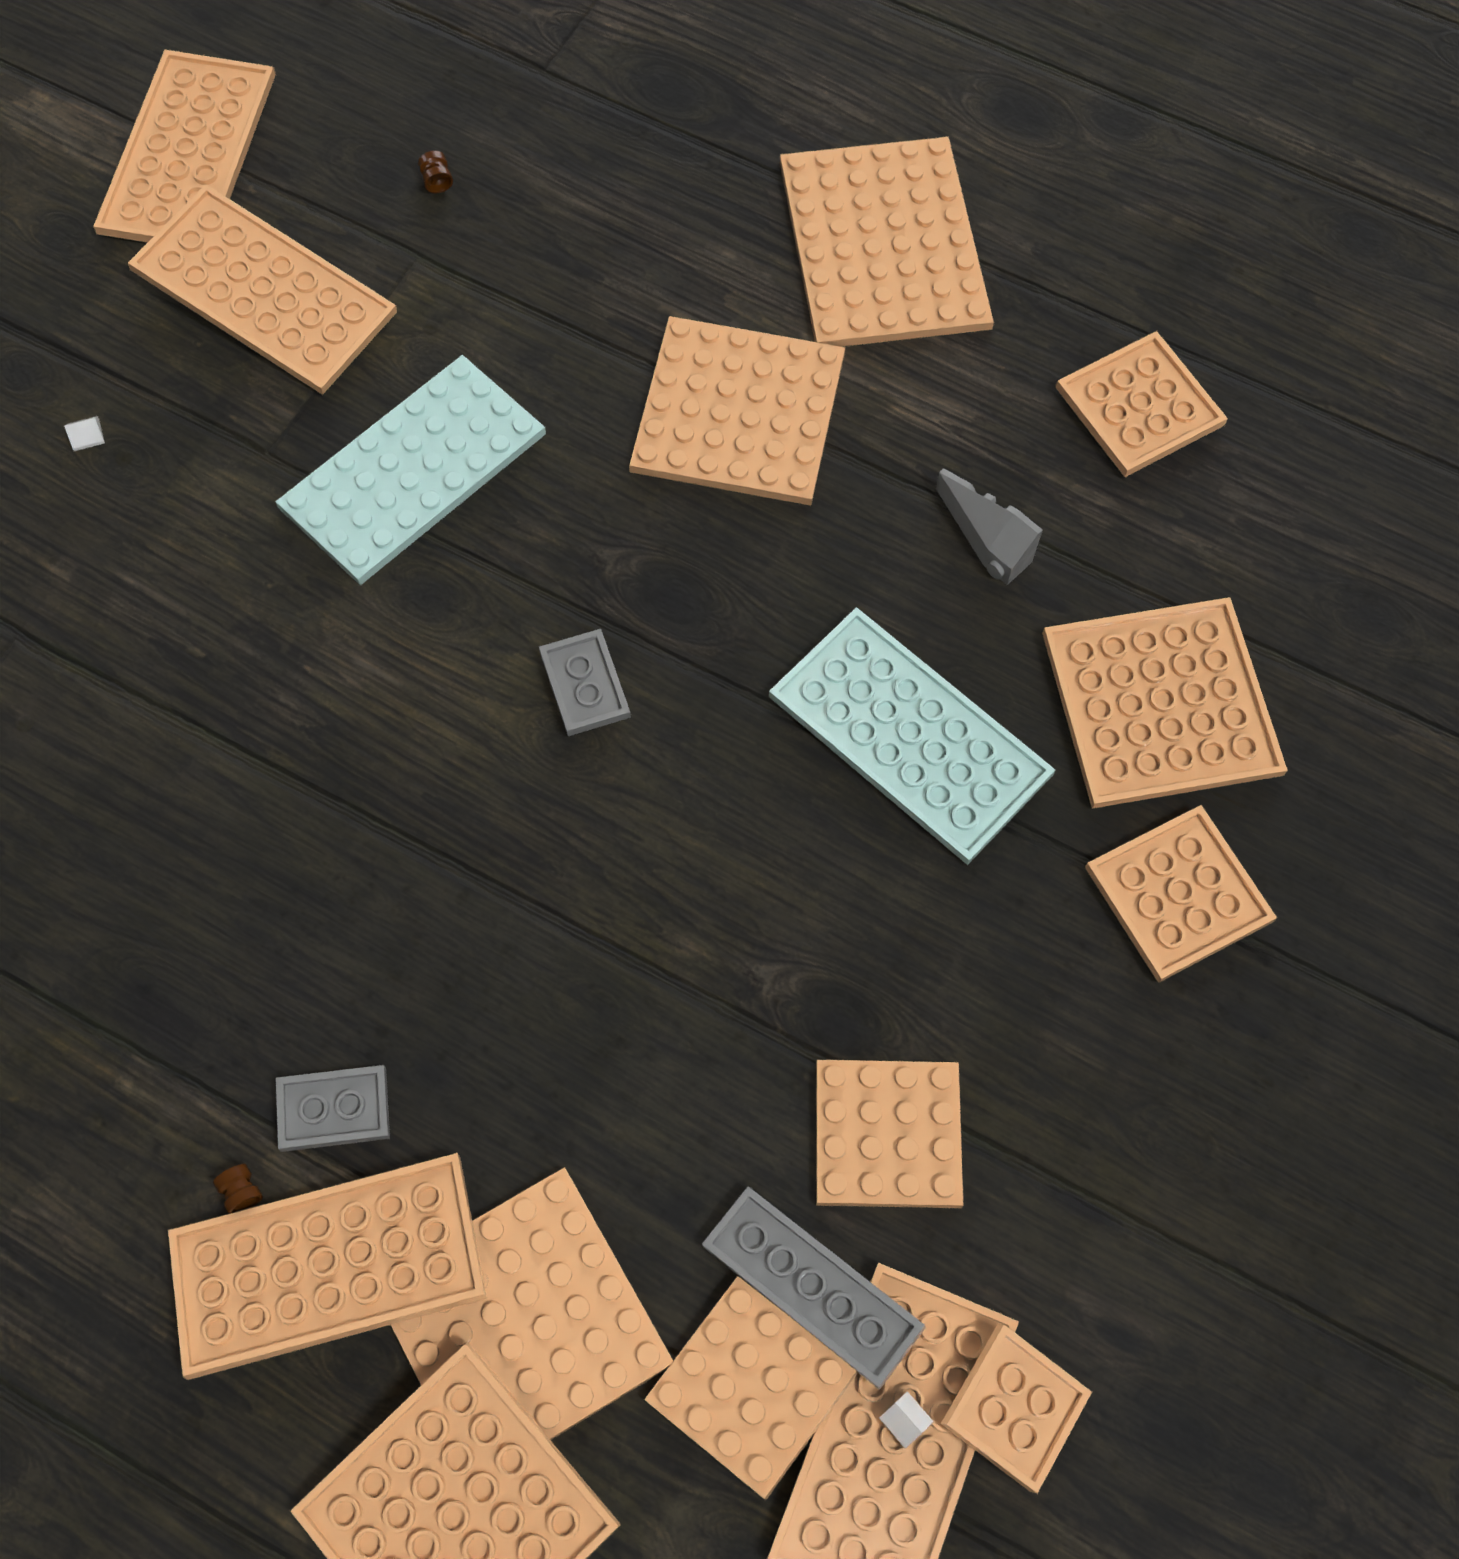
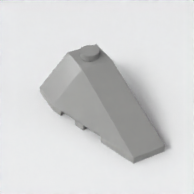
M943 468L939 472L936 485L937 492L980 561L987 568L989 574L1008 585L1032 563L1042 529L1018 509L1011 505L1006 509L996 504V497L989 493L981 496L976 493L971 483Z

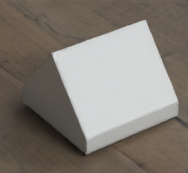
M98 416L64 426L74 451L105 443Z
M908 1391L879 1417L904 1448H907L934 1422Z

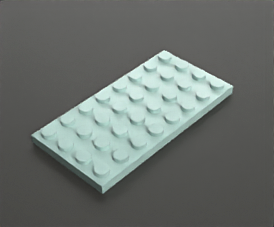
M461 355L280 497L276 504L293 523L359 585H362L546 434V430L530 413L466 357Z
M857 607L769 691V697L967 865L1055 772L1052 766Z

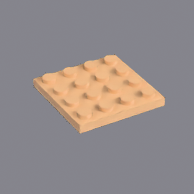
M1157 331L1058 380L1056 384L1058 392L1124 477L1225 426L1228 419Z
M1202 805L1088 862L1085 866V869L1158 983L1262 929L1277 919Z
M817 1060L816 1205L962 1208L963 1180L959 1062Z
M737 1276L644 1400L766 1500L858 1372L789 1315Z

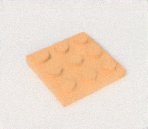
M997 1324L942 1420L941 1425L1028 1491L1038 1494L1092 1391L1006 1325Z

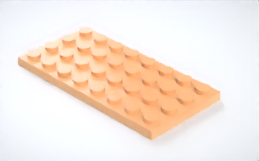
M164 50L93 226L96 233L148 243L205 184L230 199L276 76L274 67Z
M207 184L128 262L132 272L322 395L397 313L395 304Z
M458 1153L168 1230L182 1374L187 1380L487 1299L464 1174Z
M878 1263L871 1283L922 1322L926 1328L880 1390L857 1373L815 1431L767 1559H938L975 1452L972 1447L941 1425V1422L997 1324H1004L1013 1332H1016L1019 1321ZM908 1391L934 1422L907 1448H904L879 1417Z

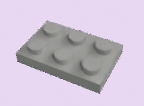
M601 629L539 647L540 655L568 736L631 718L625 695Z
M384 1065L276 1078L278 1149L281 1152L390 1139L387 1075Z

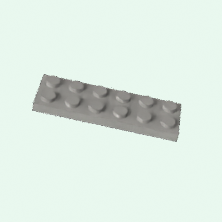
M749 1186L702 1243V1246L789 1315L879 1390L926 1328L922 1322Z

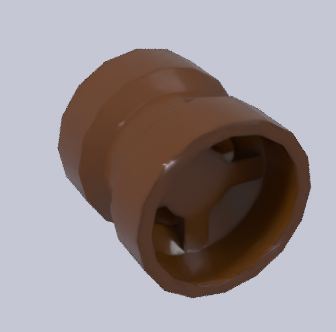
M439 151L424 153L418 160V166L423 175L426 189L431 193L445 192L453 184V178L448 169L445 155Z
M246 1164L231 1167L213 1180L217 1192L225 1194L224 1206L228 1214L250 1209L263 1198L259 1188L253 1185L252 1182H249L252 1174Z

